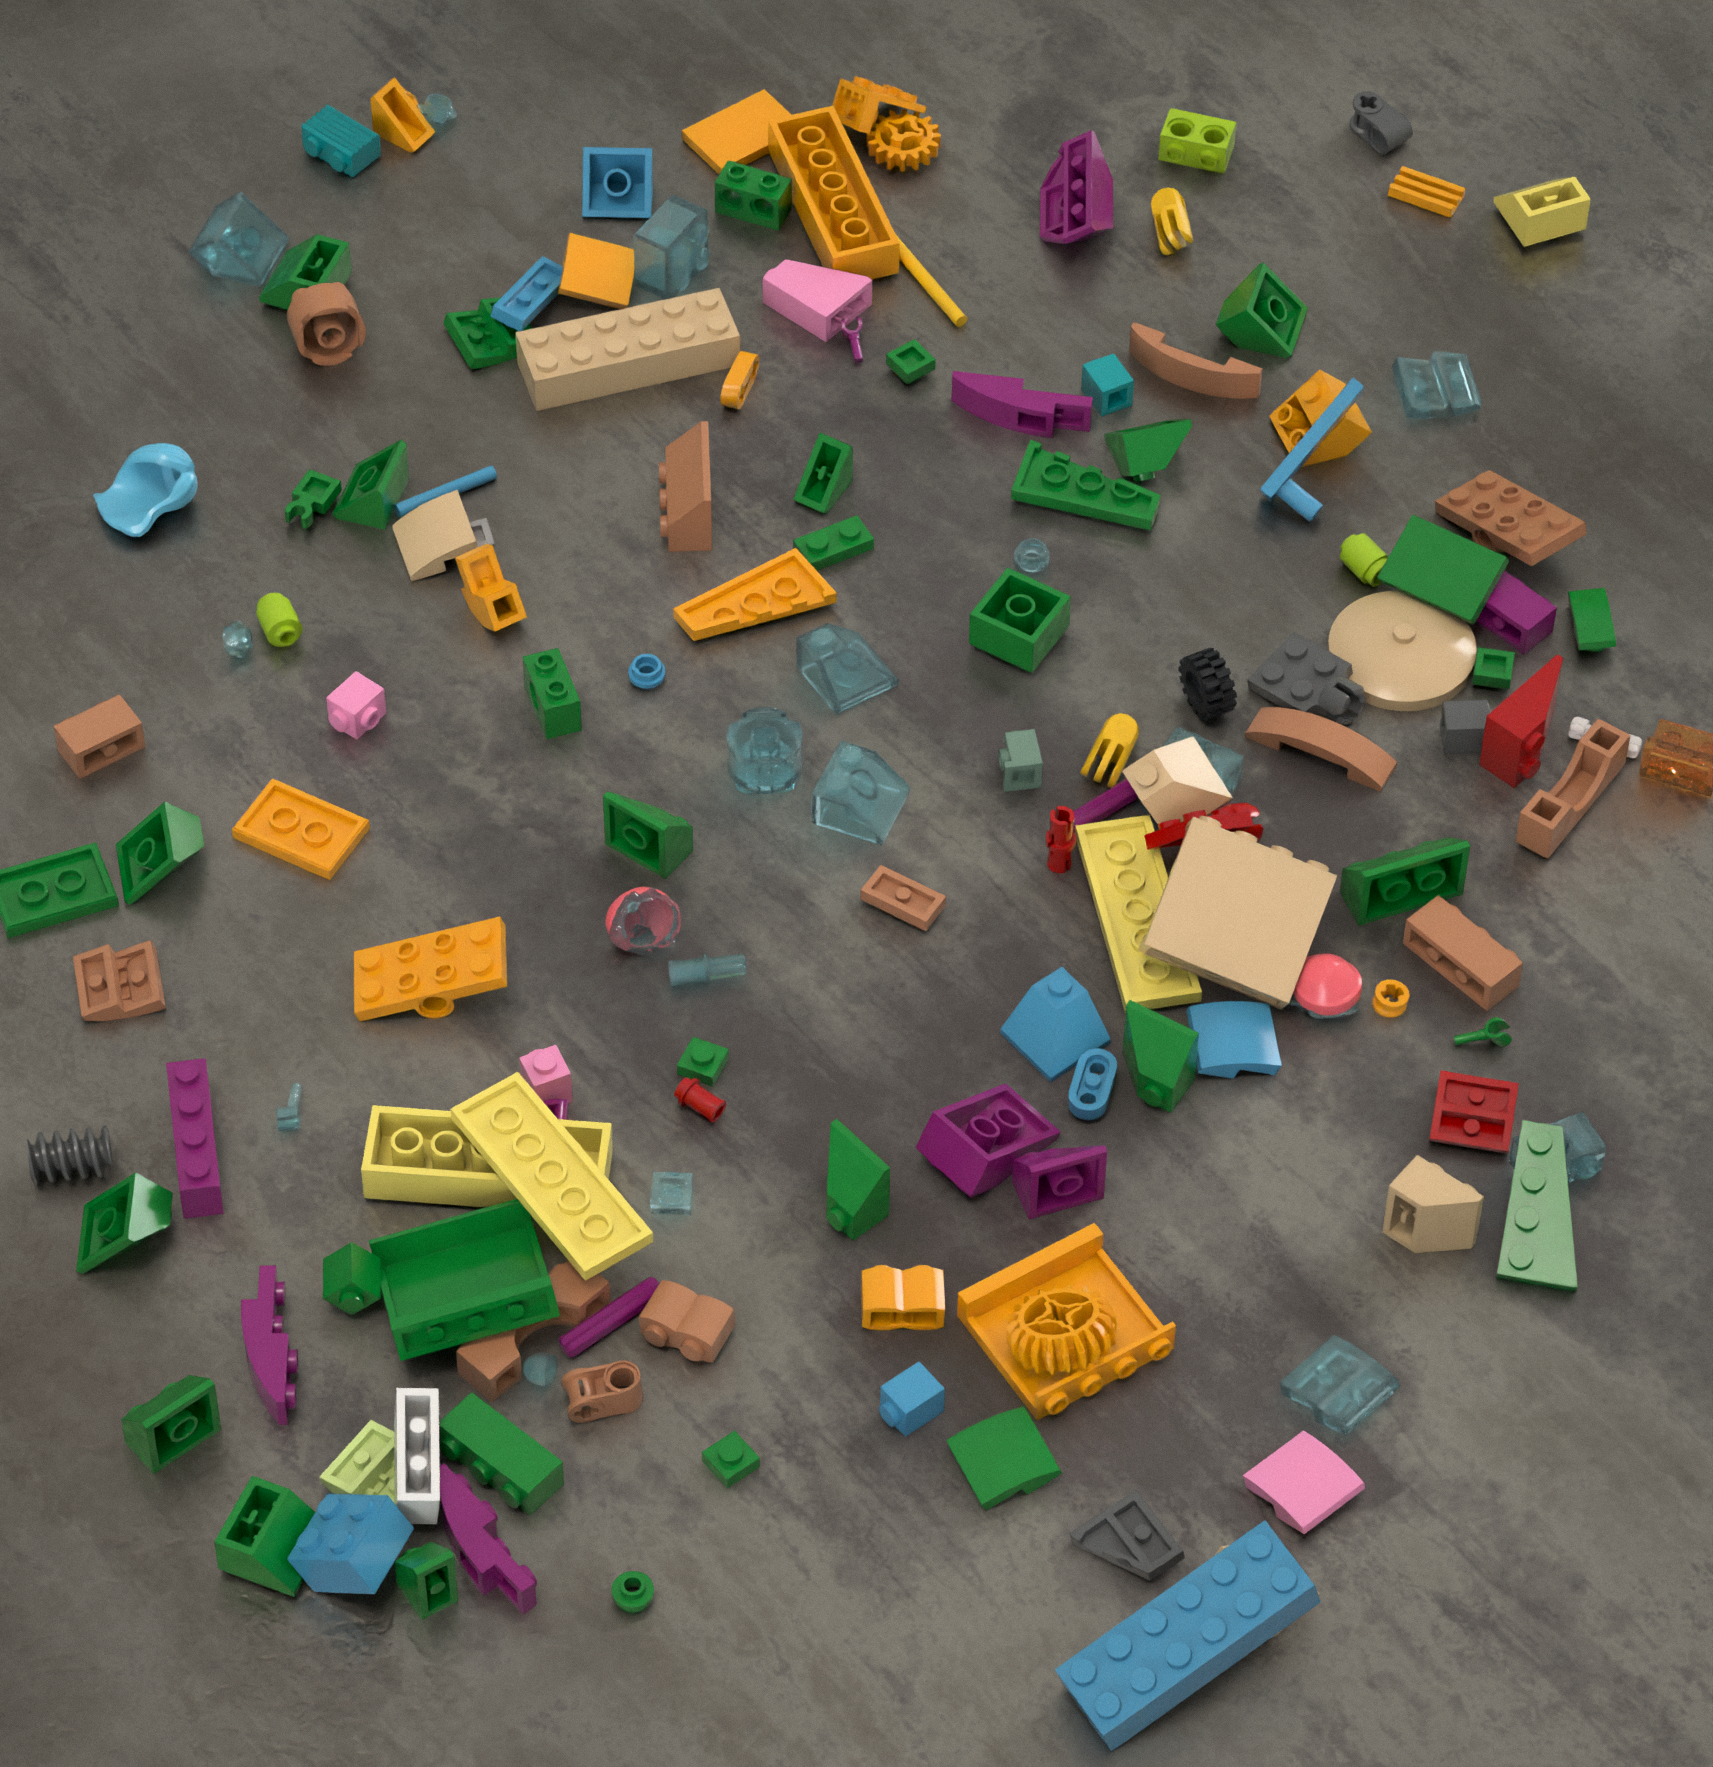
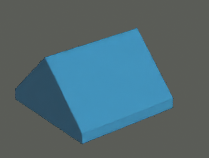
M583 147L582 217L651 218L653 200L652 148Z

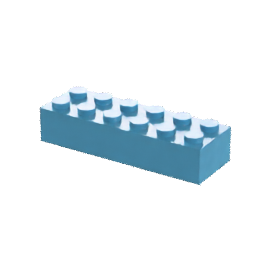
M1264 1520L1057 1667L1055 1671L1064 1688L1112 1752L1321 1603L1314 1583Z

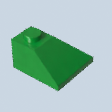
M1263 262L1257 265L1224 300L1216 326L1238 348L1288 358L1292 356L1308 307Z
M1170 419L1104 433V436L1121 476H1133L1134 482L1155 478L1154 471L1166 468L1191 429L1192 423L1191 419Z
M609 791L603 795L605 845L664 879L693 851V826L689 825L683 818L673 816L663 809Z
M164 801L116 843L125 903L133 904L179 869L204 847L200 817Z
M1129 1000L1126 1004L1122 1053L1136 1095L1149 1105L1160 1107L1172 1113L1195 1081L1199 1033Z
M835 1119L831 1122L826 1217L835 1230H842L854 1241L889 1215L890 1167L838 1119Z
M135 1172L86 1203L83 1210L76 1271L84 1274L139 1245L155 1234L164 1231L170 1225L172 1219L173 1193Z

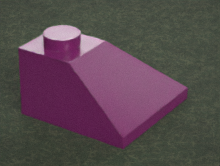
M1105 1145L1055 1148L1038 1153L1030 1152L1020 1158L1013 1159L1012 1184L1028 1219H1034L1104 1199L1107 1149Z

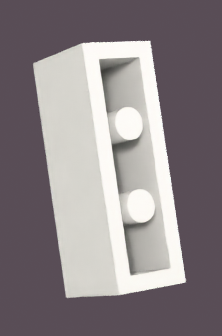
M439 1388L396 1389L394 1408L395 1505L411 1524H437L440 1503Z

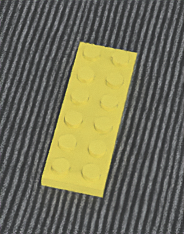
M1150 815L1075 825L1077 845L1125 1012L1126 1004L1129 1000L1148 1009L1201 1002L1202 990L1197 975L1138 951L1142 938L1148 932L1168 880L1160 849L1147 850L1144 835L1154 832Z
M519 1072L450 1109L451 1119L585 1281L653 1243V1232Z

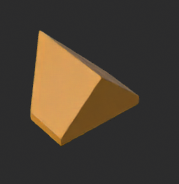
M395 77L389 80L370 98L373 131L388 142L412 153L435 133L434 129L425 119L415 95L403 88Z

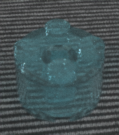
M771 707L753 708L744 712L743 718L735 724L734 721L730 724L727 731V767L729 775L735 782L738 791L742 793L772 794L777 792L786 793L795 787V782L800 777L803 767V733L800 724L796 720L794 723L787 718L786 712Z

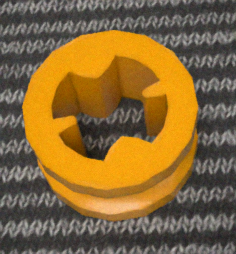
M1387 979L1381 981L1376 986L1372 1006L1381 1016H1400L1406 1010L1410 997L1409 990L1403 983L1396 980ZM1385 995H1393L1392 999L1396 997L1398 999L1397 1002H1390L1389 997L1386 999L1384 997Z

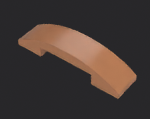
M1135 322L1131 325L1129 352L1144 367L1159 377L1185 389L1211 396L1249 399L1258 398L1260 395L1262 368L1232 357L1223 366L1165 345L1166 333Z
M1280 707L1261 708L1245 732V738L1277 751L1285 743L1348 768L1347 779L1380 792L1397 767V761L1366 737L1337 722L1300 710Z

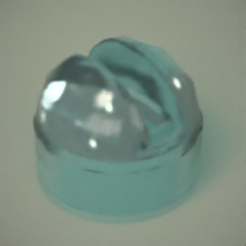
M543 1352L534 1353L524 1363V1376L535 1385L550 1387L557 1373L556 1356Z

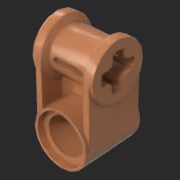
M617 1361L591 1368H577L567 1372L561 1379L562 1388L568 1393L570 1403L567 1409L568 1417L576 1423H588L599 1418L629 1414L636 1411L643 1402L640 1371L635 1364L629 1361ZM581 1380L583 1385H579L578 1382ZM629 1386L627 1388L619 1389V1387ZM583 1406H587L586 1411L583 1410Z

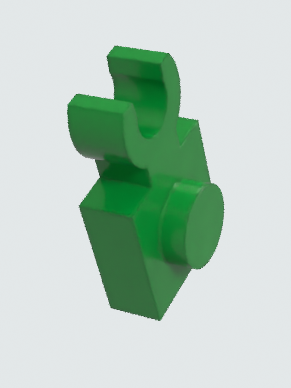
M309 469L291 493L292 502L285 507L286 522L290 523L295 516L302 515V528H309L313 523V513L316 511L325 514L341 493V481Z

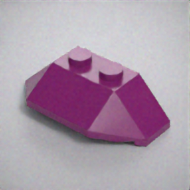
M1090 130L1062 143L1058 151L1060 155L1050 167L1040 188V238L1043 241L1062 244L1080 242L1113 228V178L1096 134Z

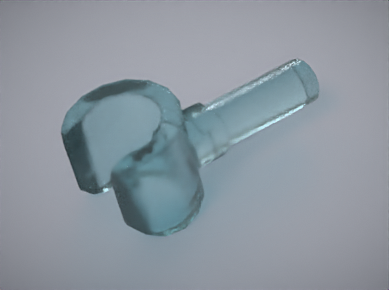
M298 1083L292 1085L288 1106L276 1108L278 1131L295 1130L300 1127L298 1102L302 1086Z

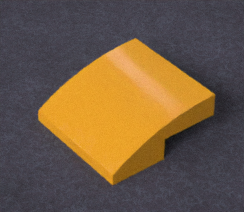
M569 233L562 263L563 270L558 294L617 309L627 308L633 283L637 250Z

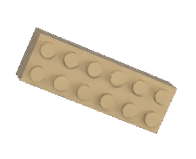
M720 288L515 332L517 363L536 411L728 369L732 367L740 352V334Z

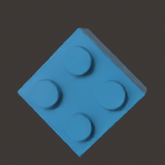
M326 1494L325 1498L319 1503L317 1511L306 1529L298 1537L297 1543L287 1560L313 1592L375 1594L414 1527L388 1495Z

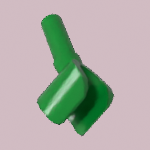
M1493 1017L1488 1020L1484 1029L1454 1036L1455 1044L1460 1045L1490 1039L1495 1045L1505 1047L1512 1042V1037L1508 1033L1498 1032L1508 1029L1510 1026L1503 1019Z

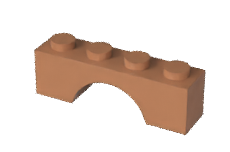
M1597 719L1579 740L1575 753L1558 783L1548 793L1539 789L1522 809L1519 815L1515 842L1548 859L1625 765L1630 735Z
M569 1261L556 1265L548 1275L553 1286L560 1316L460 1344L456 1351L458 1374L493 1403L522 1379L521 1359L518 1349L524 1339L532 1332L546 1326L566 1325L575 1327L610 1303V1286L606 1279L597 1274L585 1281Z

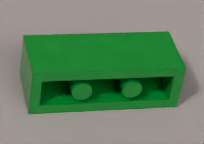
M471 1392L439 1421V1448L449 1460H458L467 1467L471 1475L483 1485L489 1484L497 1490L504 1502L510 1507H519L531 1516L564 1485L563 1461Z

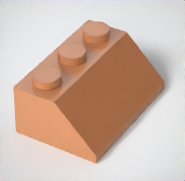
M701 421L666 446V462H659V484H666V489H659L660 510H667V515H660L661 537H668V552L712 551L708 421Z

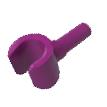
M856 316L858 324L856 330H848L845 326V319L842 320L841 328L842 333L849 338L854 361L859 363L863 361L859 342V335L862 332V320Z

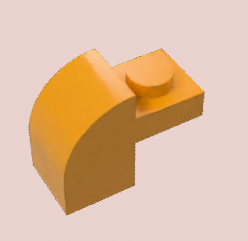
M484 544L455 557L465 586L461 589L462 594L471 612L482 626L496 632L527 617L516 584L505 580L493 545Z

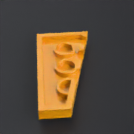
M794 548L673 608V618L690 638L696 641L837 603V593L806 558Z

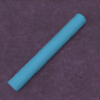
M492 465L396 503L394 504V510L399 518L403 517L434 498L458 490L460 494L497 479L496 471Z

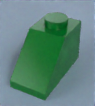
M429 1542L420 1548L415 1547L407 1550L399 1559L394 1561L397 1585L421 1620L459 1601L455 1557L450 1549L434 1542Z

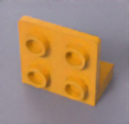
M854 76L853 82L840 78L832 104L842 124L870 134L871 127L877 120L879 101L925 113L927 108L916 102L918 98L916 95L887 84L881 86L871 80Z

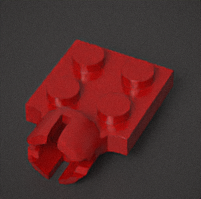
M1249 803L1228 804L1220 809L1211 811V816H1207L1219 821L1222 824L1221 828L1230 832L1244 831L1255 836L1257 843L1263 835L1264 828L1262 825H1253L1252 818L1259 817L1260 812ZM1205 810L1184 814L1183 822L1180 819H1173L1158 823L1159 830L1144 835L1147 850L1181 846L1187 831L1185 830L1187 823L1193 817L1199 819L1200 816H1206Z

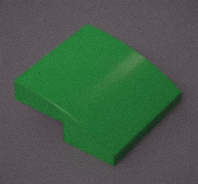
M501 297L481 299L478 310L451 312L445 315L443 324L470 369L493 366L517 358L515 332L520 331L510 328L491 317L493 305ZM528 324L524 330L532 329V327Z
M1024 1406L987 1418L946 1440L986 1511L1021 1489L1028 1495L1062 1474L1061 1469Z

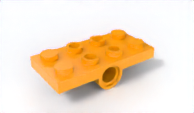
M500 916L354 951V1014L359 1022L415 1009L418 1014L426 1018H442L453 1011L454 999L507 987L506 926Z

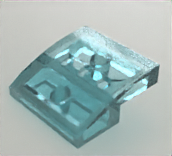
M1434 351L1429 361L1397 357L1392 365L1407 418L1457 416L1480 410L1482 406L1466 354Z
M1335 1335L1328 1339L1279 1383L1283 1396L1311 1408L1316 1422L1345 1436L1400 1388L1399 1381L1381 1364L1356 1346Z

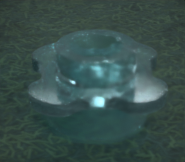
M430 94L427 96L425 104L417 105L422 115H425V119L434 125L442 126L446 120L455 119L457 115L456 110L452 108V101L441 94Z

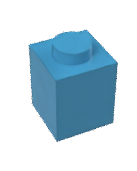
M917 1362L880 1386V1415L889 1426H895L906 1437L944 1412L945 1388L920 1362Z

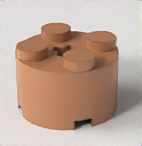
M340 282L321 283L308 288L298 289L293 293L291 297L292 302L287 311V322L300 354L312 359L313 363L322 366L336 365L352 357L351 352L358 345L361 347L365 341L366 327L356 302L345 285Z

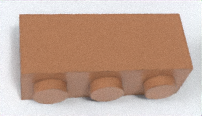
M1439 895L1406 919L1403 944L1486 1011L1490 1010L1519 987L1523 962L1519 960L1518 956L1513 951L1500 945L1484 928L1475 925L1462 914L1459 908L1449 904Z

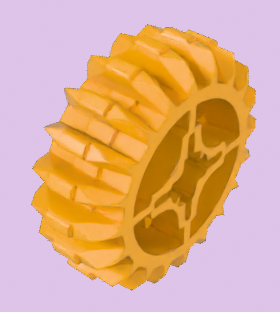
M1069 1284L1064 1289H1057L1054 1286L1050 1291L1038 1290L1037 1296H1025L1024 1303L1014 1305V1312L1008 1315L1006 1338L1011 1353L1014 1355L1015 1361L1022 1362L1024 1369L1034 1368L1037 1374L1047 1370L1053 1376L1058 1371H1066L1070 1374L1072 1369L1080 1368L1085 1370L1086 1364L1099 1363L1100 1356L1110 1354V1347L1116 1344L1117 1320L1108 1298L1101 1297L1099 1291L1089 1292L1086 1286L1073 1289L1071 1284Z

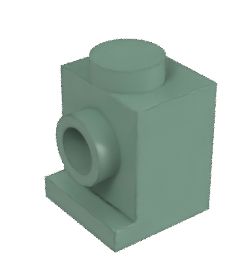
M1035 729L1005 732L1003 737L1004 748L998 749L1000 770L1004 771V792L1041 788L1043 763Z

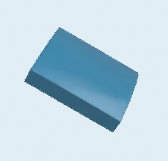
M1224 1001L1189 1006L1186 1010L1189 1028L1199 1033L1196 1060L1198 1073L1234 1079L1239 1070L1276 1075L1282 1064L1269 1004L1247 1001Z

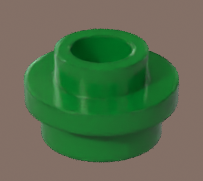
M628 1571L622 1573L612 1584V1598L626 1612L635 1613L642 1611L650 1604L654 1597L653 1582L642 1572ZM630 1587L639 1588L635 1592H629L626 1589Z

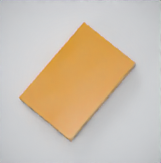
M763 89L683 129L682 140L714 171L720 174L728 160L747 165L769 154L768 120L791 114Z
M272 778L232 828V836L236 840L331 880L369 831L370 822L368 819Z

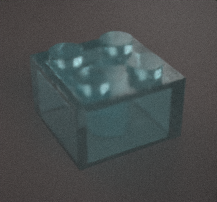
M673 194L634 234L635 286L663 299L674 298L680 291H684L693 276L699 270L702 271L710 259V252L708 251V236L710 232L708 210Z

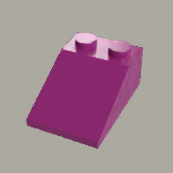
M1005 1083L933 1111L915 1148L927 1158L931 1165L940 1169L949 1177L959 1190L973 1197L995 1188L1013 1174V1159L1020 1158L1030 1152H1041L1059 1137L1061 1131Z

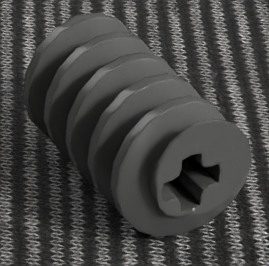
M102 1126L99 1138H95L90 1127L86 1128L82 1140L79 1139L74 1129H70L67 1141H63L58 1130L54 1131L51 1143H47L42 1132H38L35 1144L31 1145L27 1138L30 1176L34 1184L40 1183L44 1171L49 1181L55 1182L59 1170L62 1171L67 1181L72 1180L75 1168L78 1169L82 1179L88 1178L91 1167H94L98 1177L105 1175L107 1165L113 1170L110 1135L107 1126Z

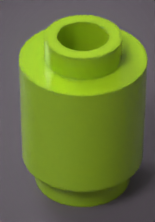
M1365 533L1349 536L1340 547V560L1363 583H1369L1373 587L1380 585L1382 582L1377 577L1389 556Z
M269 593L258 601L256 616L268 642L276 647L293 644L301 636L303 627L290 600L280 593Z

